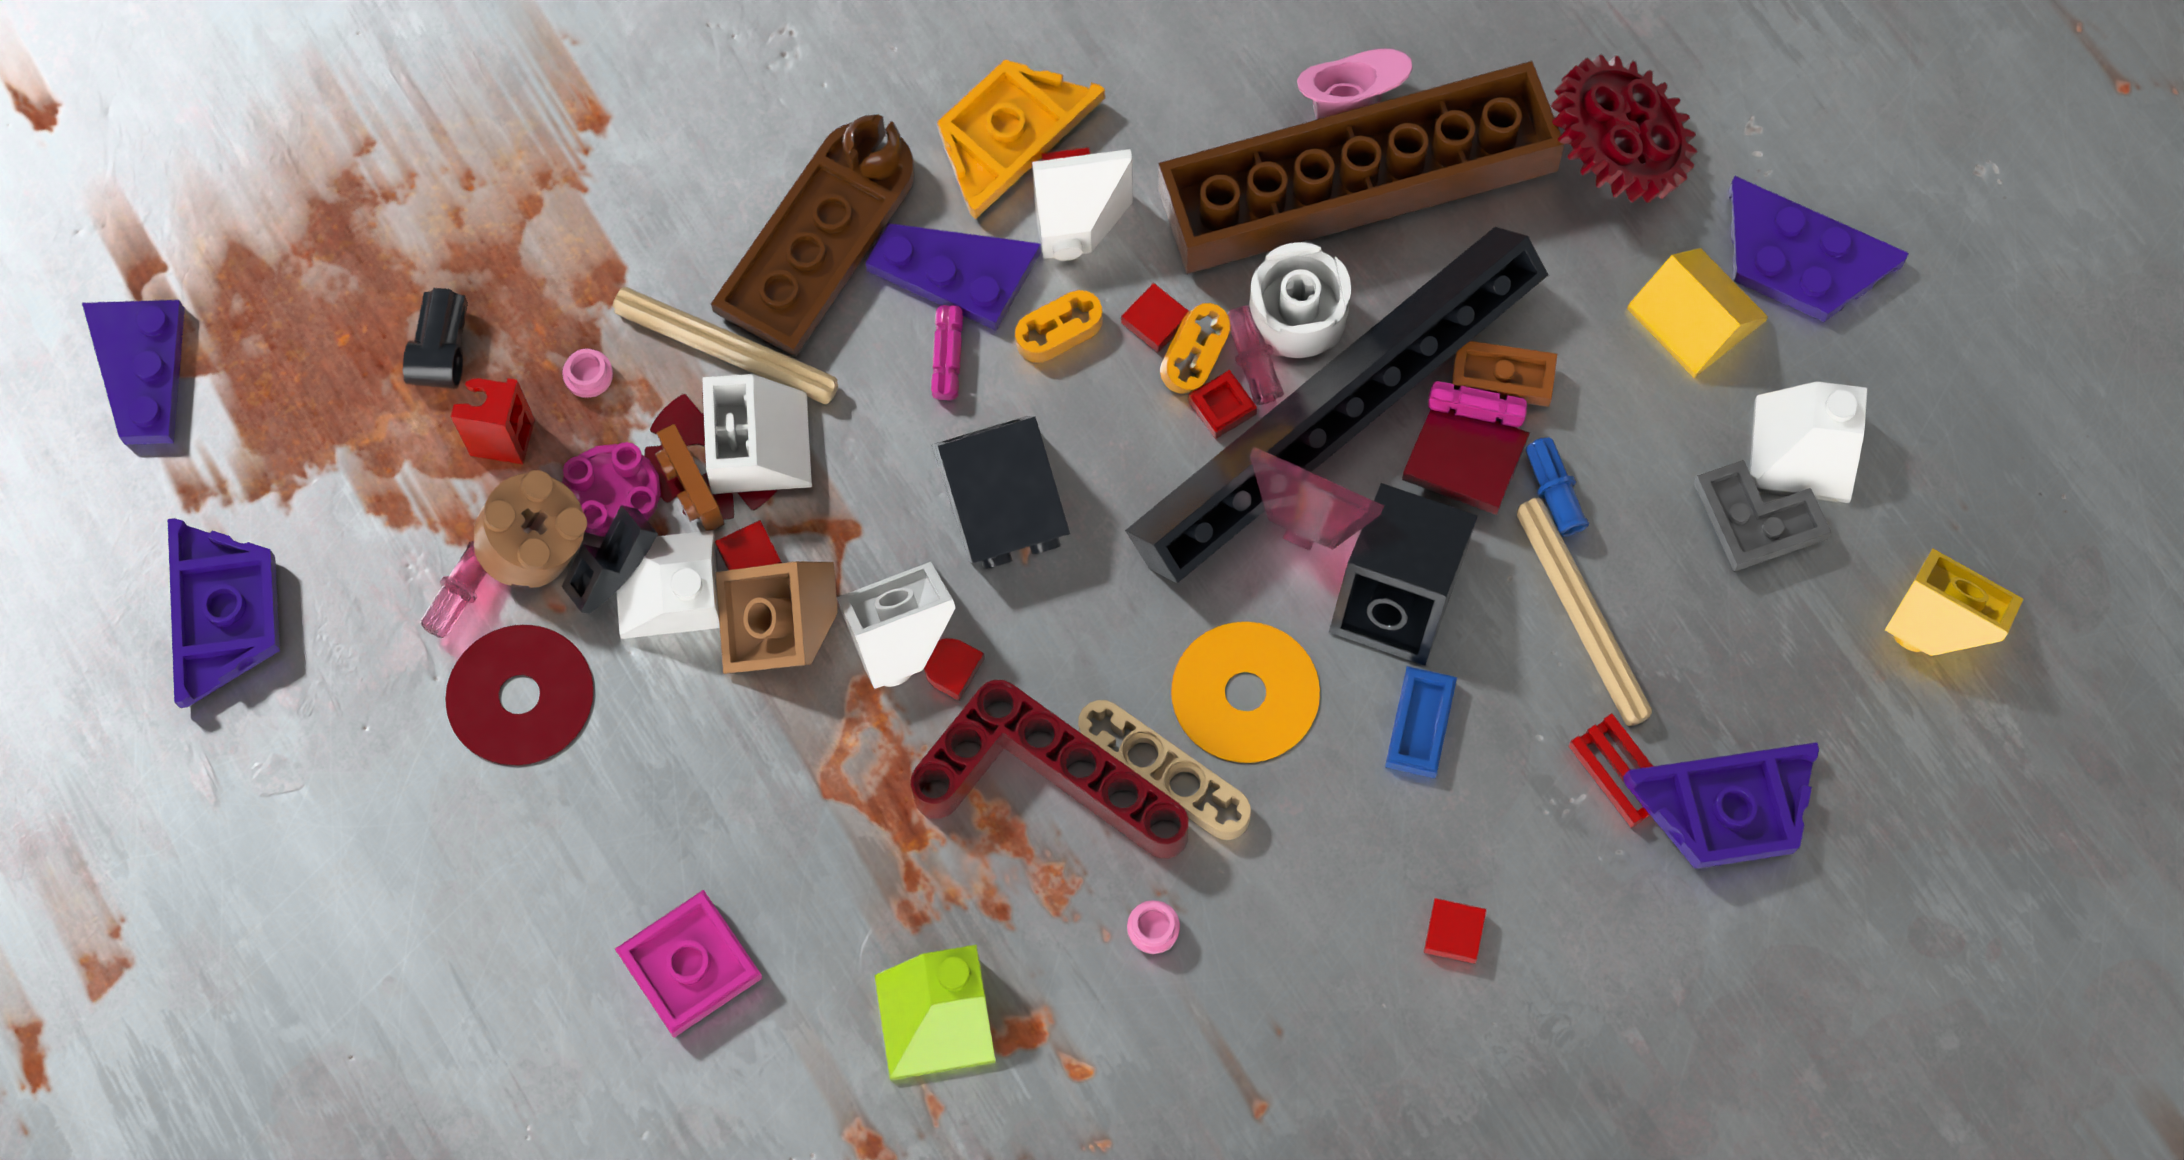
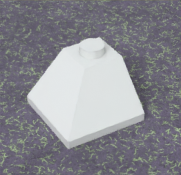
M1131 149L1032 162L1035 208L1043 259L1055 258L1067 261L1076 259L1085 253H1092L1133 203Z
M1816 381L1757 395L1754 409L1750 474L1758 492L1789 496L1811 488L1817 500L1850 503L1865 432L1867 388Z
M714 530L656 537L639 566L617 590L619 633L621 639L720 628L715 573L718 572Z
M932 562L837 597L838 604L864 669L874 689L882 686L892 687L906 682L911 675L923 671L956 608L951 595Z

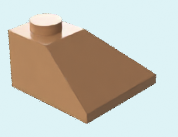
M796 561L715 572L723 674L812 664L838 614L834 562Z

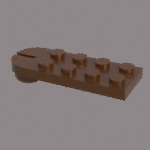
M878 114L865 115L851 123L840 126L827 136L711 302L714 313L794 357L798 355L912 187L915 174L913 156L908 144L900 136L894 122L891 121L885 129L883 116ZM887 134V144L881 150L875 152Z

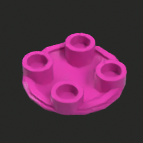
M624 442L596 446L578 456L570 458L563 468L564 476L562 483L574 493L580 502L587 519L586 533L605 537L621 505L638 509L647 521L656 511L661 496L659 475L651 461L642 455L641 450L635 444Z

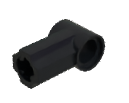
M433 288V290L423 293L415 340L408 341L404 352L403 378L407 385L458 388L463 371V351L460 344L468 307V301L464 295L445 288Z

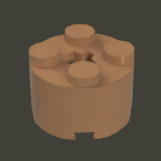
M532 470L528 473L518 474L496 486L482 507L474 526V552L482 568L500 583L510 586L513 584L529 586V588L541 587L555 580L567 567L582 543L587 527V519L577 497L562 482L550 477L549 474L541 470ZM522 528H524V529L529 528V529H531L532 531H530V532L527 534L526 532H524V531L522 530Z

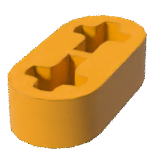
M1075 290L1027 314L1019 320L1015 329L1018 353L1025 360L1042 363L1092 338L1099 332L1102 326L1103 317L1100 300L1091 292ZM1078 307L1083 313L1089 311V321L1082 323L1079 318L1072 319V309ZM1036 330L1039 335L1046 334V343L1039 346L1035 340L1029 342V332Z
M1202 303L1190 310L1183 318L1160 367L1161 379L1171 391L1179 394L1189 393L1202 386L1208 379L1231 328L1230 318L1219 305ZM1209 316L1212 319L1210 327L1216 331V334L1211 333L1199 344L1196 340L1201 331V326L1195 323V321H1200ZM1191 352L1195 356L1189 370L1195 374V377L1190 376L1182 381L1178 378L1180 370L1174 364L1184 361Z

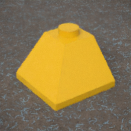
M1932 548L1885 630L1893 634L1895 641L1902 647L1914 652L1923 651L1930 656L2000 642L2007 636L2023 602V598Z

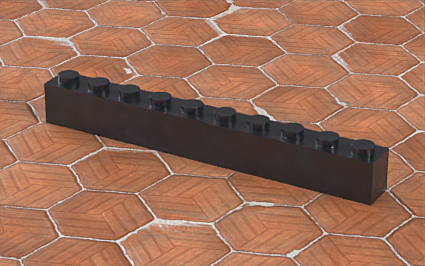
M1498 227L1492 228L1125 530L1148 568L1179 583L1544 280L1549 274L1529 236Z

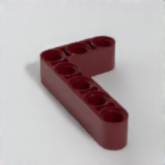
M992 680L986 682L978 689L911 775L910 785L917 809L929 818L941 819L949 816L957 809L1000 753L1006 749L1151 855L1166 859L1175 857L1184 850L1188 842L1189 818L1186 810L1177 801L1015 685L1005 680ZM998 701L1006 702L1012 707L1011 712L1001 718H994L988 715L986 710L992 703ZM1037 731H1046L1054 737L1048 746L1042 748L1031 746L1026 740L1032 733ZM964 741H974L981 746L979 752L969 758H962L956 755L954 750L957 745ZM1085 760L1092 763L1095 770L1089 776L1079 778L1071 775L1068 772V768L1076 761ZM939 780L948 784L947 792L941 797L929 798L922 793L924 786L931 781ZM1119 790H1128L1137 797L1136 802L1126 808H1119L1113 805L1109 799L1112 794ZM1170 820L1179 827V831L1173 837L1160 838L1151 831V828L1158 821Z

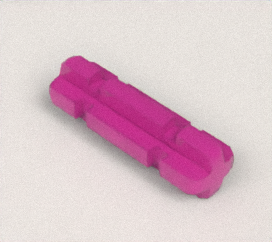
M942 305L936 310L932 367L934 374H932L931 390L933 398L937 400H955L959 394L958 378L961 361L963 311L958 306Z
M1441 381L1433 382L1429 391L1428 407L1435 411L1449 413L1450 409H1454L1455 415L1493 423L1498 418L1502 419L1501 424L1517 428L1522 426L1527 413V401L1523 398L1507 395L1504 400L1500 399L1499 393L1460 386L1459 390L1453 389L1454 384Z

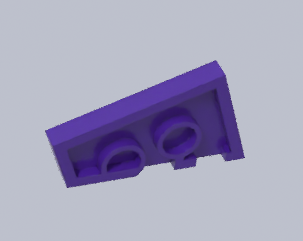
M889 223L865 264L868 272L941 306H958L962 309L964 317L997 331L1042 251L1041 243Z
M180 300L82 303L119 438L124 445L174 443L184 306Z

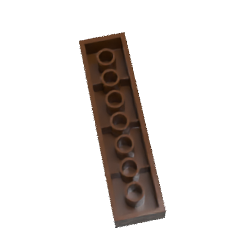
M1533 61L1160 162L1158 163V191L1186 273L1189 274L1269 252L1285 244L1305 242L1557 172L1565 144L1558 141V138L1561 136L1560 130L1552 123L1555 117Z

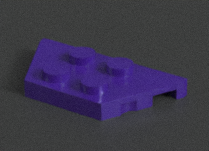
M1734 176L1729 188V198L1732 199L1731 243L1734 245V257L1732 260L1734 282L1818 320L1827 321L1841 311L1847 302L1852 299H1858L1871 290L1874 284L1892 271L1897 272L1903 267L1909 255L1904 250L1742 178Z
M171 518L167 520L174 702L179 708H187L280 651L276 558L271 549L250 542L239 543L228 535L213 530L209 533L187 526L183 520Z
M1815 742L1628 770L1623 779L1628 789L1694 869L1794 854L1801 845L1805 825L1802 817L1804 810L1809 805L1812 790L1809 782L1813 762L1818 758L1819 746Z

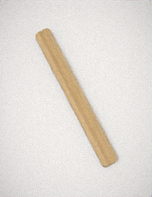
M628 287L621 288L614 299L613 308L617 315L758 376L807 393V397L818 402L829 404L837 392L839 384L835 376Z
M1534 498L1524 502L1518 507L1517 517L1624 723L1627 726H1635L1646 721L1652 714V708L1543 500Z

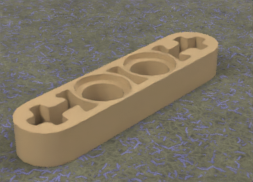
M1096 700L1088 703L1082 709L1078 720L1079 732L1177 801L1186 810L1188 818L1222 840L1235 839L1247 830L1250 823L1251 806L1245 795L1116 704L1108 700ZM1105 716L1110 717L1112 731L1122 738L1126 729L1132 731L1123 739L1118 752L1113 750L1116 747V738L1103 730L1097 736L1092 734L1093 728L1090 721L1092 718L1101 721ZM1135 744H1151L1158 753L1156 762L1148 767L1134 765L1129 760L1128 753ZM1180 772H1189L1198 778L1200 787L1194 795L1181 797L1172 791L1170 787L1171 779ZM1210 787L1216 790L1212 793V801L1224 809L1229 807L1231 803L1237 806L1236 817L1239 820L1237 823L1230 819L1225 821L1224 824L1218 823V811L1208 802L1205 803L1203 811L1197 809L1205 800Z

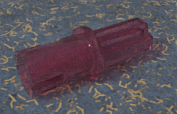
M1245 305L1230 310L1228 312L1231 326L1230 331L1238 351L1235 361L1238 366L1243 368L1254 404H1268L1275 401L1276 398H1281L1284 395V391L1277 378L1271 355L1274 353L1271 345L1265 344L1264 338L1252 317L1250 306Z
M474 541L468 543L467 549L451 574L441 578L439 582L442 588L420 621L425 631L438 638L446 637L467 603L475 602L477 599L475 591L487 574L476 558Z

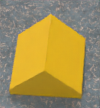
M1701 248L1671 255L1627 307V310L1693 378L1761 326L1768 318Z

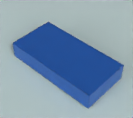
M1409 666L1406 667L1385 768L1436 779L1457 677Z

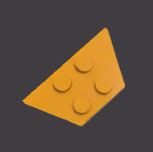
M1004 60L937 121L938 131L970 215L977 219L1032 167V162H1037L1041 159V153H1047L1105 99V89L1095 83H1091L1088 88L1063 81V75L1046 70L1034 71L1027 65Z

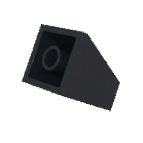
M1024 416L931 444L968 560L971 563L981 561L983 569L996 567L1013 561L1010 552L1029 546L1032 554L1049 551L1061 546L1059 537L1070 534L1036 416Z
M1381 483L1347 563L1329 633L1426 666L1465 558L1478 515Z

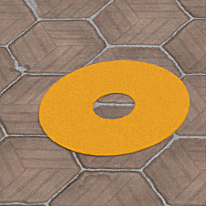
M1233 622L1205 632L1189 645L1176 665L1172 679L1171 696L1174 712L1180 726L1197 746L1209 754L1227 761L1253 763L1275 758L1287 752L1301 741L1316 717L1320 701V686L1317 671L1304 648L1291 636L1275 627L1262 623ZM1243 672L1252 673L1263 681L1266 688V696L1258 708L1251 711H1241L1231 706L1227 701L1225 695L1226 684L1236 674Z

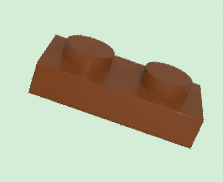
M1469 341L1456 352L1452 377L1453 389L1459 390L1460 386L1499 393L1500 399L1505 400L1506 396L1509 395L1523 398L1527 401V404L1549 407L1552 400L1557 353Z
M675 424L656 432L663 450L655 453L656 458L668 481L675 477L680 481L684 491L677 494V497L689 521L691 522L699 518L705 531L715 530L725 525L719 507Z

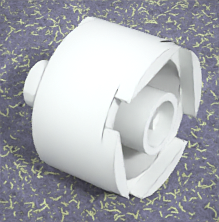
M1305 242L1279 246L1265 257V260L1255 270L1252 277L1249 317L1254 333L1270 354L1274 356L1306 358L1321 354L1339 343L1347 324L1351 296V281L1346 267L1336 256L1334 259L1322 252L1321 247Z

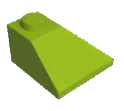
M977 945L923 953L874 975L890 1080L996 1063Z

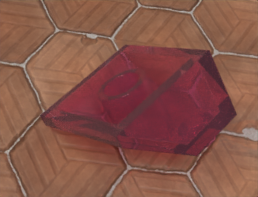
M1255 447L1250 455L1268 520L1286 529L1283 539L1307 550H1311L1314 542L1333 550L1380 516L1384 505Z

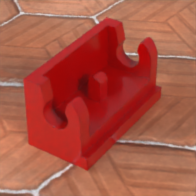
M475 378L466 381L465 386L467 390L474 393L483 392L487 395L486 401L480 406H472L469 403L453 405L450 417L470 456L523 465L535 418L518 380L507 378L505 383Z

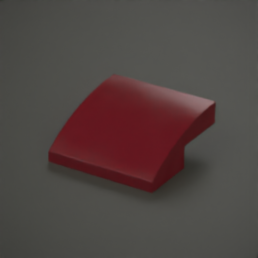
M1450 409L1449 413L1430 410L1407 462L1402 480L1497 515L1530 432L1503 425L1497 420L1493 423L1455 415L1454 409Z

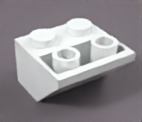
M754 374L702 377L706 471L711 493L812 487L807 393Z

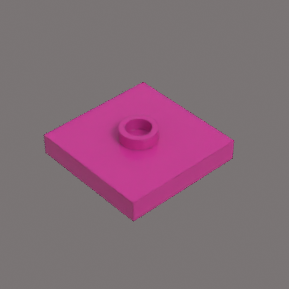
M704 889L615 948L617 954L673 1038L763 978Z

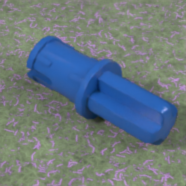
M1550 437L1534 440L1526 446L1525 452L1540 486L1537 490L1538 497L1546 500L1561 537L1575 535L1589 526L1588 519L1584 516L1573 488L1576 485L1575 477L1568 476L1554 440Z

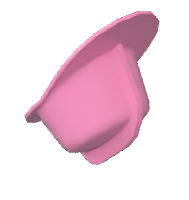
M1374 49L1334 62L1311 66L1298 77V90L1305 97L1312 99L1317 120L1379 103L1382 93L1398 87L1408 79L1413 67L1411 58L1404 52L1394 49Z

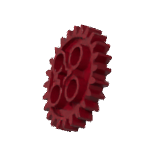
M1599 54L1593 61L1588 57L1585 58L1561 79L1563 82L1554 90L1558 98L1551 104V107L1560 114L1552 120V123L1557 127L1565 129V132L1558 138V141L1564 144H1571L1573 150L1567 155L1568 159H1580L1584 163L1580 173L1586 175L1592 171L1596 175L1595 184L1597 188H1600L1607 182L1611 185L1613 197H1618L1625 190L1630 202L1634 203L1642 196L1646 203H1650L1657 196L1663 199L1688 178L1686 174L1695 166L1690 158L1697 153V149L1688 142L1696 134L1690 129L1683 127V124L1690 119V116L1678 113L1675 109L1681 100L1679 98L1668 99L1665 95L1668 84L1664 82L1656 86L1652 82L1653 71L1649 69L1642 76L1638 73L1636 61L1632 60L1624 68L1618 55H1615L1608 62L1602 54Z

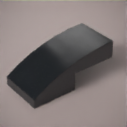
M621 505L600 548L582 544L561 587L581 612L592 613L628 580L650 550L658 533L638 509Z

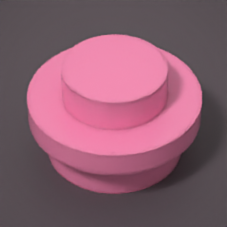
M581 349L574 352L563 367V380L570 392L579 397L590 398L602 394L610 386L613 379V369L609 359L603 353L592 349Z
M1154 900L1146 901L1136 906L1131 912L1127 922V932L1129 939L1136 948L1145 953L1158 954L1165 952L1175 944L1180 932V921L1174 909L1168 904Z

